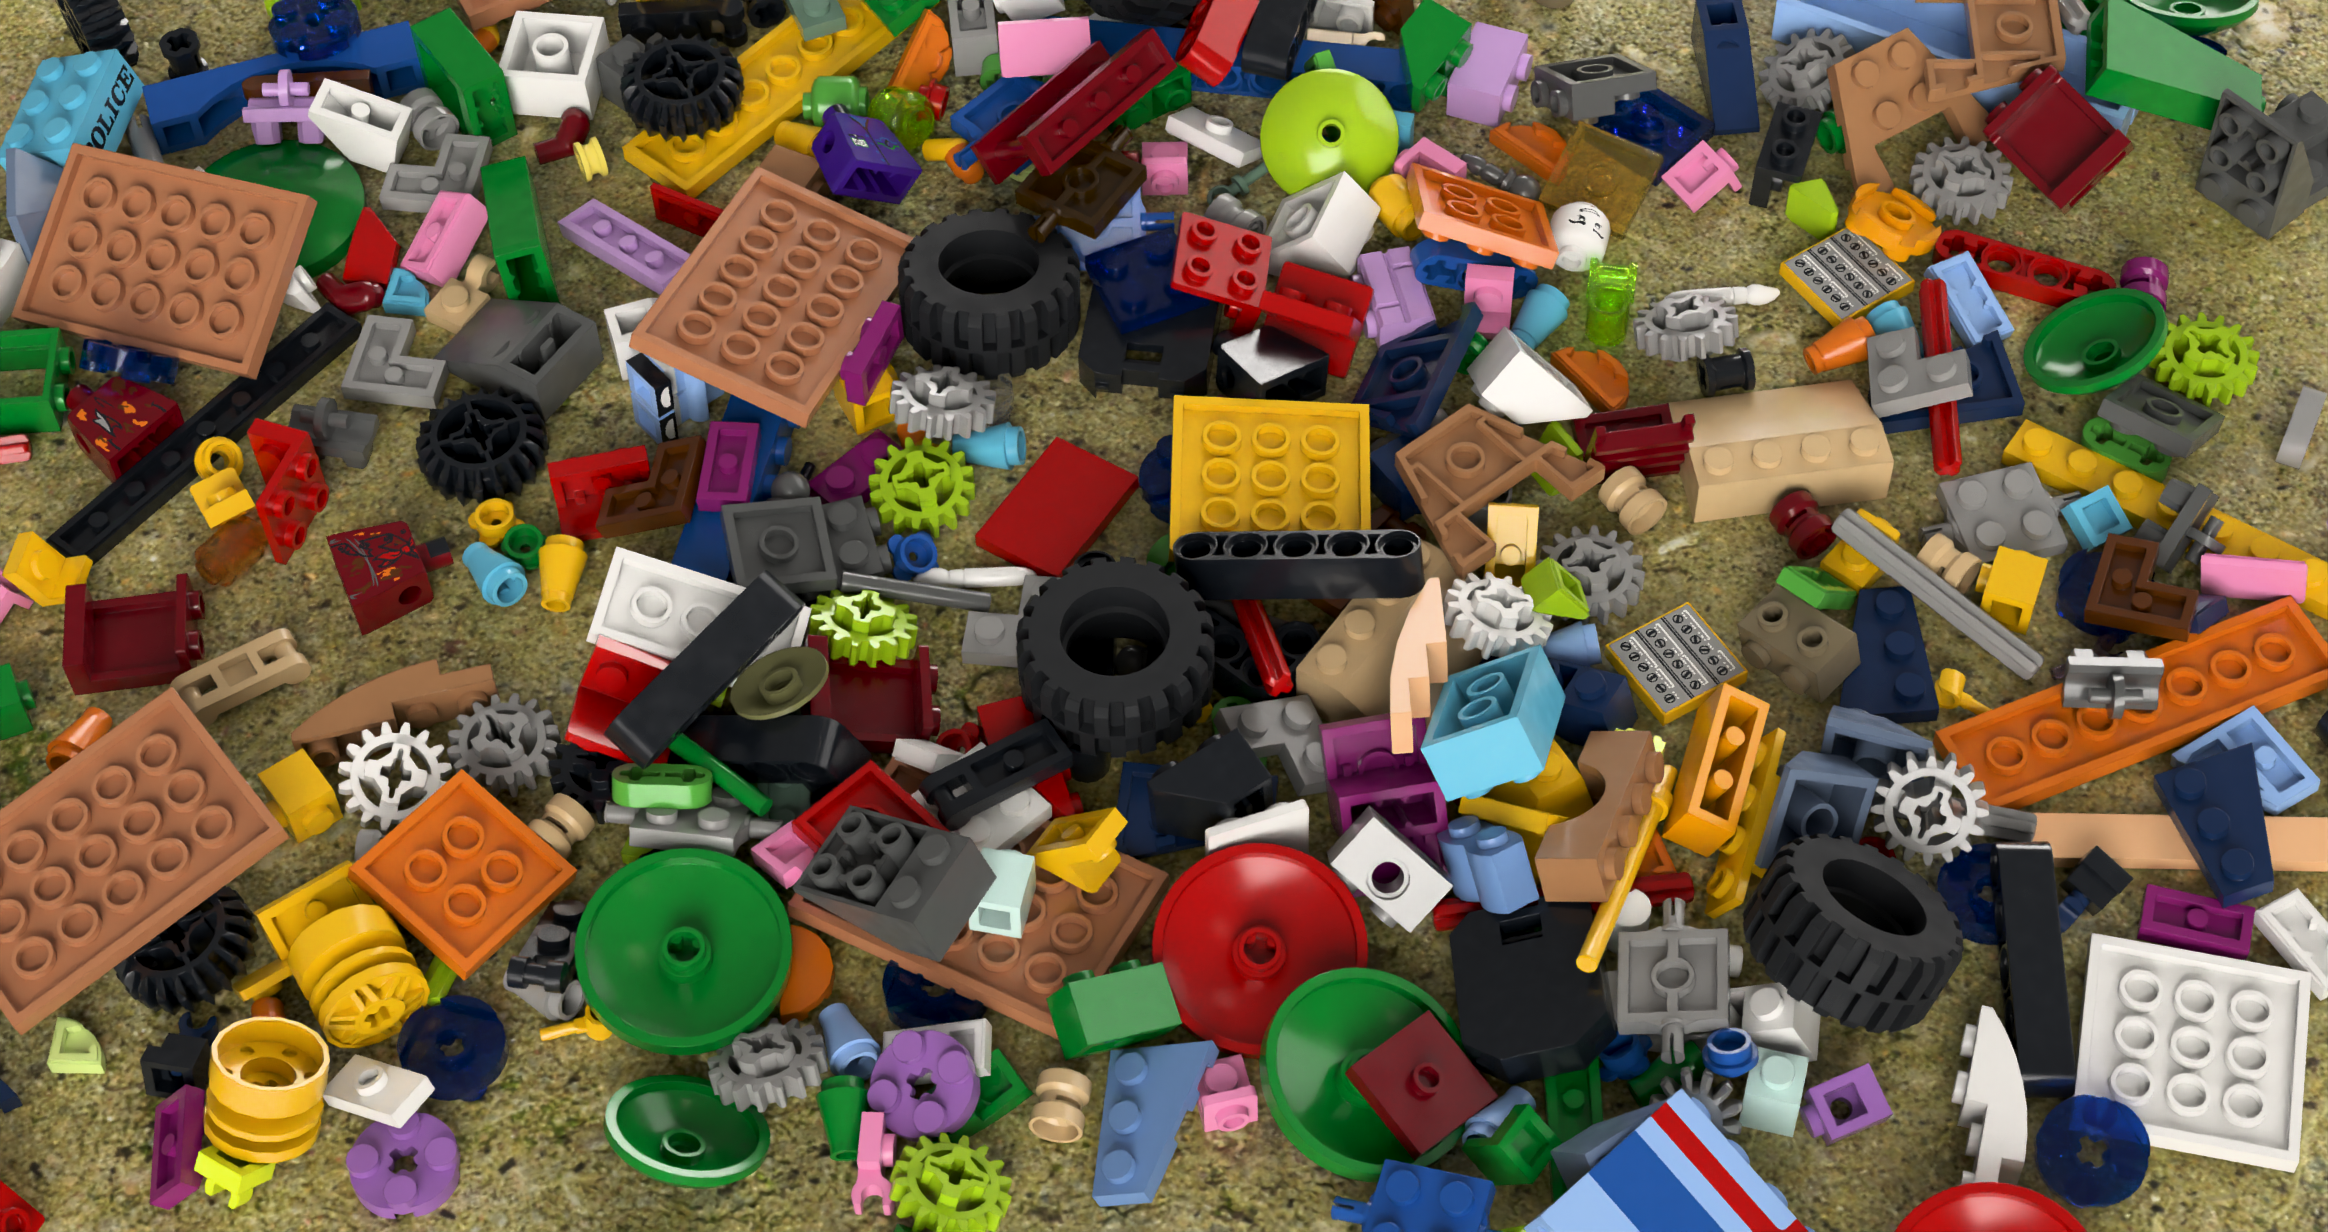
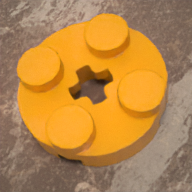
M1879 183L1863 184L1856 190L1848 205V216L1844 221L1847 229L1854 234L1865 236L1881 246L1883 253L1888 258L1898 262H1906L1910 255H1925L1933 249L1942 232L1941 225L1937 228L1933 225L1937 215L1926 203L1911 193L1896 187L1893 188L1890 194L1877 191L1880 186Z

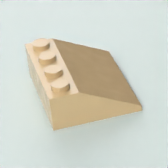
M1852 380L1669 402L1673 423L1681 422L1684 415L1693 413L1696 421L1693 428L1694 441L1693 443H1688L1690 450L1688 453H1684V463L1679 464L1680 476L1694 523L1771 513L1780 500L1799 490L1809 491L1819 507L1887 498L1894 459L1881 421Z
M1420 539L1425 584L1429 578L1439 577L1443 604L1448 589L1452 588L1455 579L1460 578L1454 572L1443 550ZM1420 592L1405 598L1352 599L1297 666L1296 696L1308 694L1318 715L1331 723L1390 713V676L1396 645L1408 613ZM1445 625L1448 676L1478 666L1482 660V650L1476 647L1469 651L1463 649L1466 640L1463 638H1451L1449 633L1452 626ZM1430 683L1431 717H1425L1426 731L1444 683Z

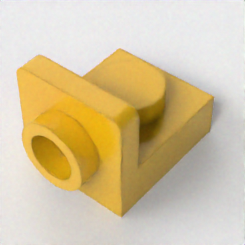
M228 467L190 487V492L211 531L256 509L251 496L233 467Z
M1862 508L1856 512L1895 543L1899 544L1900 532L1893 528L1888 521L1881 517H1876ZM1843 540L1820 563V568L1857 591L1856 594L1858 596L1860 589H1870L1885 573Z
M30 531L18 533L2 576L40 606L58 605L65 603V589L67 585L87 584V577L93 561L86 555L65 558L36 533Z

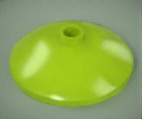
M1331 68L1313 70L1301 74L1286 83L1270 101L1260 130V148L1264 164L1275 183L1289 196L1343 171L1369 194V189L1373 182L1390 173L1397 156L1399 143L1397 120L1390 103L1383 93L1373 83L1358 74ZM1328 126L1337 128L1340 138L1335 142L1326 141L1322 136L1323 129Z

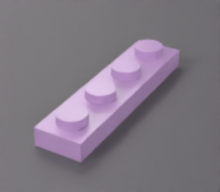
M594 198L557 222L564 238L661 295L691 255Z

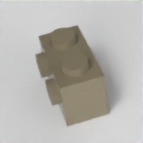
M1779 585L1737 624L1742 647L1741 652L1752 666L1760 670L1766 668L1780 677L1792 692L1798 695L1805 693L1820 704L1861 664L1857 634Z

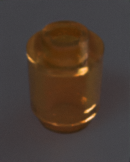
M243 515L237 520L230 519L195 550V558L197 560L195 567L199 575L211 585L231 586L264 556V549L269 545L264 529L259 523L248 516Z

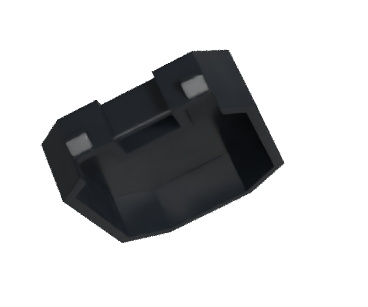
M1130 252L1096 268L1078 353L1080 383L1095 398L1097 397V392L1122 394L1124 384L1158 387L1159 398L1174 399V395L1203 397L1207 395L1214 360L1212 344L1219 332L1223 303L1172 289L1170 282L1174 256ZM1128 350L1163 353L1161 362L1126 359Z
M1540 896L1538 905L1517 909L1509 914L1492 913L1485 909L1469 912L1451 932L1449 939L1461 1039L1465 1051L1476 1069L1510 1085L1583 1070L1617 1037L1605 953H1603L1599 965L1594 972H1584L1576 965V959L1595 918L1591 903L1546 902L1544 896ZM1542 927L1541 931L1506 937V934Z

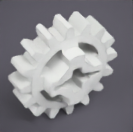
M1486 572L1483 580H1480L1473 573L1467 574L1465 582L1455 579L1452 588L1448 589L1442 604L1445 625L1452 626L1449 636L1466 640L1463 649L1467 651L1475 647L1482 650V658L1486 660L1490 656L1501 658L1541 644L1542 648L1546 646L1553 629V624L1550 623L1552 615L1532 611L1534 607L1533 599L1529 594H1524L1522 586L1518 588L1512 585L1513 581L1510 576H1506L1504 579L1495 578L1491 572Z
M383 722L381 733L378 737H375L367 729L362 731L361 739L364 745L362 748L355 744H348L346 754L353 762L339 763L338 773L349 777V780L338 784V794L352 795V798L346 803L345 810L347 813H352L359 809L363 812L360 826L365 828L373 820L380 822V832L386 835L390 824H400L446 783V781H442L440 778L451 774L452 766L451 763H438L437 761L445 749L442 744L432 748L426 745L430 732L424 730L415 738L410 736V723L404 722L400 733H392L388 722ZM392 747L391 752L381 759H368L366 761L368 757L378 750ZM410 751L423 760L429 774L427 770L418 769L409 756ZM396 760H400L399 771H402L401 779L403 781L400 782L398 788H395L394 797L389 798L390 787L388 786L389 781L387 777L391 774V770L395 768ZM360 784L374 791L380 800L379 807L365 796ZM422 796H425L415 806L398 811V806L409 798L421 799Z

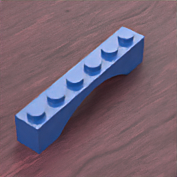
M409 21L142 86L151 126L161 154L165 155L205 145L222 129L243 116L242 109L243 107H248V100L244 98L242 82L252 76L278 75L279 70L290 69L292 74L370 69L375 95L387 99L407 94L417 88H424L425 83Z

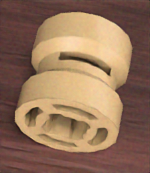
M1626 466L1615 471L1602 484L1598 492L1600 502L1608 511L1619 514L1620 524L1631 535L1642 534L1652 528L1662 518L1667 509L1665 498L1656 489L1647 488L1645 477L1634 466Z
M1942 533L1932 536L1916 557V559L1963 595L1974 584L1983 564L1982 560L1971 552L1961 553L1955 549L1954 542Z
M557 793L545 805V814L540 819H533L527 826L567 860L572 854V845L576 841L585 840L594 830L595 823L589 812L576 800L565 794Z
M1060 1067L1048 1068L1039 1074L1036 1085V1095L1039 1097V1102L1031 1109L1028 1123L1029 1129L1033 1134L1042 1139L1057 1143H1072L1082 1137L1085 1125V1116L1082 1113V1108L1089 1103L1092 1090V1082L1088 1077L1080 1072Z

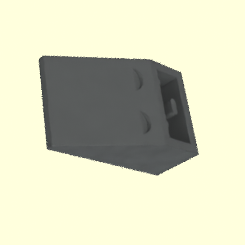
M2226 88L2221 95L2195 189L2208 200L2216 203L2237 218L2243 225L2251 228L2268 240L2304 213L2314 182L2302 139Z
M491 298L433 359L446 360L449 373L478 388L483 386L490 394H493L500 387L507 393V396L519 393L525 403L532 402L541 420L546 422L604 360L595 321L559 303Z
M850 805L797 880L793 889L797 894L901 951L940 962L997 876L970 837Z

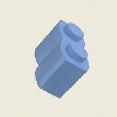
M1468 815L1451 821L1448 824L1447 830L1437 834L1447 872L1453 884L1454 895L1460 900L1480 902L1485 910L1492 913L1509 914L1540 898L1523 838L1517 832L1506 830L1504 826H1494L1488 821L1479 820L1477 816Z

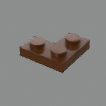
M701 435L658 443L648 481L606 489L595 526L601 535L608 539L690 523L696 502L707 443Z
M2108 533L2085 606L2084 622L2187 642L2199 604L2200 591L2151 581L2159 556L2160 542Z

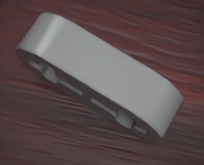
M2303 386L2278 451L2276 463L2300 469L2328 393Z

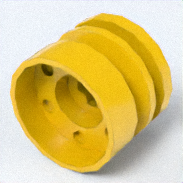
M358 904L333 911L319 918L301 932L290 947L287 959L289 968L305 999L310 1001V1008L327 1042L339 1048H361L379 1043L399 1033L413 1022L427 1004L430 993L427 981L422 971L418 968L412 953L407 951L405 941L392 916L387 910L378 905Z
M252 1017L236 1021L218 1033L211 1045L208 1071L209 1087L206 1090V1105L203 1115L204 1133L214 1147L232 1158L251 1163L283 1162L297 1158L313 1147L321 1130V1115L324 1108L323 1094L327 1086L330 1064L328 1045L321 1036L300 1022L281 1017Z

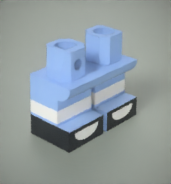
M639 353L626 361L629 386L632 391L631 399L635 422L657 444L679 439L677 426L688 419L696 422L709 420L708 403L724 394L723 390L643 353Z

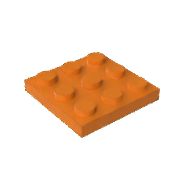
M1412 162L1406 182L1417 228L1421 229L1425 236L1440 242H1447L1450 238L1466 243L1470 250L1481 255L1491 256L1496 252L1509 256L1515 264L1527 269L1535 270L1538 266L1553 270L1559 251L1542 202Z
M461 769L349 867L348 878L380 907L387 910L398 923L465 981L575 880L578 870Z

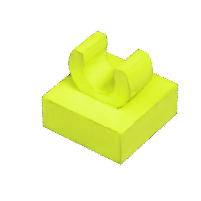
M211 1145L198 1152L194 1171L207 1178L205 1192L209 1196H213L225 1189L230 1191L231 1197L228 1207L235 1209L249 1202L253 1195L254 1187L272 1179L276 1163H251L232 1158Z

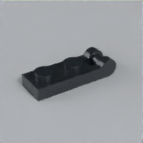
M662 0L619 3L618 6L622 38L630 34L644 45L656 32L668 40L677 39L680 32L685 39H692L699 33L704 42L716 38L717 42H723L726 46L732 48L740 47L748 41L747 26L742 21L745 13L741 0Z
M1045 717L932 773L921 782L919 791L928 804L935 805L938 808L937 817L941 824L949 831H956L965 826L973 816L1072 767L1073 754ZM964 786L968 791L958 797H955L952 793L953 790Z
M577 900L550 902L519 955H513L509 961L507 969L508 987L526 989L531 984L544 986L545 992L559 994L565 992L577 971L574 954L575 937L581 916L587 905Z

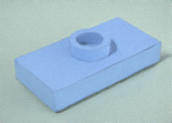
M1969 251L1931 265L1926 269L1923 274L1925 278L1932 280L1940 278L1946 283L1949 320L1966 349L1981 343L1984 335L1998 330L2001 340L2009 338L2015 331Z

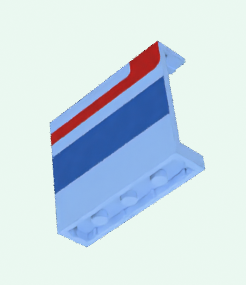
M1682 1088L1667 1098L1664 1104L1569 1190L1524 1227L1526 1232H1815L1810 1227L1803 1226L1788 1209V1202L1782 1192L1774 1185L1764 1182L1749 1165V1157L1743 1148L1733 1140L1726 1139L1711 1122V1115L1705 1105L1695 1097L1690 1098Z

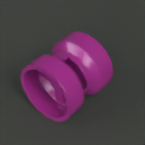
M2143 256L2128 260L2121 269V288L2136 289L2152 295L2161 303L2164 311H2166L2167 295L2165 291L2169 283L2168 267L2162 261L2153 257Z

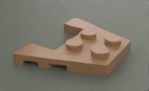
M1915 0V3L1964 4L1971 59H1926L1924 80L1927 102H1938L2020 82L2035 69L2040 68L2044 71L2051 64L2059 72L2064 70L2066 52L2058 0Z
M1908 27L1826 69L1837 127L1842 126L1846 153L1842 155L1845 171H1850L1854 189V192L1850 193L1851 200L1856 190L1861 185L1867 183H1879L1880 186L1877 191L1890 193L1895 186L1875 149V145L1939 112L1944 114L1958 144H1960L1963 136L1969 138L1970 145L1977 146L1981 141H1989L1982 132L1988 125L1985 119L1989 113L1971 94L1938 102H1927L1924 80L1926 59L1937 58Z
M1469 403L1397 451L1394 464L1454 572L1461 580L1467 577L1468 573L1474 572L1495 557L1496 543L1468 520L1470 516L1533 472H1537L1572 502L1604 480L1605 466L1592 458H1589L1586 463L1567 454V447L1552 440L1544 444L1523 435V427Z

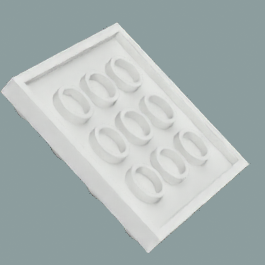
M2091 933L2087 949L2075 1061L2076 1085L2071 1099L2068 1130L2294 1173L2299 1164L2312 973Z

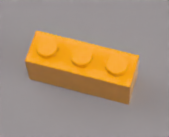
M1723 683L1697 709L1674 789L1673 803L1666 817L1661 837L1708 858L1735 834L1770 708L1769 703Z

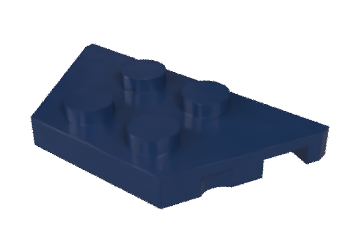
M1475 302L1461 306L1462 314L1460 318L1442 328H1439L1436 321L1433 320L1418 327L1408 335L1400 336L1380 346L1351 403L1369 404L1370 427L1414 439L1429 430L1483 318V314Z

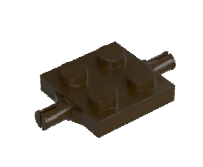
M1122 124L1118 125L1106 141L1091 140L1052 175L1041 176L1035 167L1015 190L1016 204L1041 215L1028 228V234L1034 241L1038 238V243H1043L1055 227L1060 225L1096 240L1147 180L1146 166L1127 158L1121 152L1134 137L1132 131L1127 126L1123 128Z

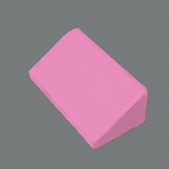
M1089 17L998 22L1001 76L1003 78L1057 74L1091 45Z
M440 190L399 268L410 271L416 278L439 287H443L451 277L457 279L488 220L486 206L470 193Z
M2211 553L2201 555L2202 594L2262 601H2276L2291 595L2297 604L2305 601L2308 565L2305 561Z

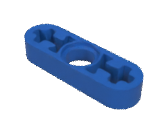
M1429 238L1419 242L1410 252V260L1415 277L1423 284L1465 291L1466 273L1464 271L1467 269V263L1515 267L1513 299L1526 296L1527 292L1535 289L1538 284L1535 270L1521 267L1515 264L1511 257L1496 252L1491 256L1478 254L1470 250L1466 243L1453 240L1440 242Z

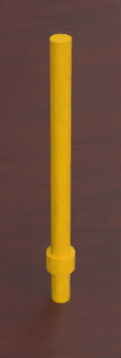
M1664 765L1663 780L1655 785L1651 794L1650 812L1648 815H1643L1638 827L1637 843L1635 847H1630L1624 861L1623 877L1621 880H1616L1608 902H1601L1576 959L1577 967L1584 972L1591 973L1597 969L1659 821L1667 817L1672 806L1673 795L1671 792L1678 778V771L1672 765Z

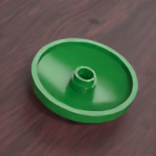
M282 140L281 143L269 145L252 144L221 157L204 170L215 175L309 195L317 201L295 266L296 268L301 265L311 278L328 271L348 255L359 216L363 207H368L363 184L355 168L343 156L319 144H303L299 140Z
M680 848L660 851L641 857L609 877L592 896L581 916L575 937L574 954L579 984L584 998L592 1012L608 1030L620 1039L643 1050L666 1055H694L715 1051L730 1045L736 1036L740 1033H751L771 1014L780 1001L790 977L793 963L791 927L784 905L776 891L758 872L736 858L723 853L697 848Z
M1358 967L1336 969L1319 974L1301 984L1286 998L1274 1013L1263 1036L1259 1059L1260 1080L1272 1117L1287 1139L1302 1154L1334 1174L1357 1181L1378 1183L1385 1159L1430 1168L1455 1145L1465 1130V1124L1414 1161L1345 1075V1072L1353 1064L1428 1010L1469 1059L1462 1044L1459 1028L1446 1010L1433 997L1415 984L1385 971Z

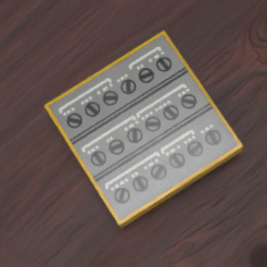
M1847 227L1781 262L1779 274L1833 327L1848 317L1856 319L1863 316L1866 318L1880 304L1890 300L1898 301L1912 293L1915 285V280L1894 260L1888 258L1876 243L1865 236L1854 234Z
M1689 602L1605 645L1604 656L1620 675L1626 676L1631 689L1662 726L1700 707L1723 683L1736 688L1747 682L1748 670Z

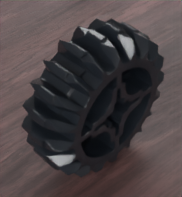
M55 0L60 9L61 16L67 25V29L70 31L81 54L89 51L97 52L117 49L130 67L137 65L139 59L138 45L134 40V34L128 24L129 21L125 17L118 0Z
M681 32L678 38L668 40L662 35L660 44L654 45L646 42L644 52H633V62L624 65L620 84L624 109L628 117H631L635 123L636 128H644L649 137L660 133L665 142H667L673 136H679L685 143L688 136L697 135L703 140L705 131L712 130L719 133L721 122H733L734 112L741 110L742 97L744 96L743 91L745 90L741 66L737 58L733 57L729 47H720L716 38L704 42L699 33L692 39H685Z
M481 386L478 394L468 395L462 389L460 399L453 401L444 397L443 409H430L429 421L420 423V436L416 438L419 468L421 473H424L427 483L432 487L433 491L440 490L446 501L457 496L458 501L464 507L472 499H476L481 504L491 498L504 499L505 494L509 492L521 496L522 483L535 484L536 472L545 470V456L548 455L549 449L545 422L541 420L532 402L525 403L519 393L507 396V393L500 387L493 394H488L484 387ZM480 442H482L485 451L482 449Z
M224 886L115 966L114 970L117 972V978L122 982L125 990L134 1000H139L140 1003H143L147 1008L155 1012L163 1008L165 1012L175 1016L184 1007L186 1010L195 1013L200 1001L203 1000L215 1005V994L222 989L233 992L232 979L235 976L247 975L246 965L243 962L257 957L252 945L259 939L257 929L253 925L256 922L253 918L254 914L236 890H232L230 886Z

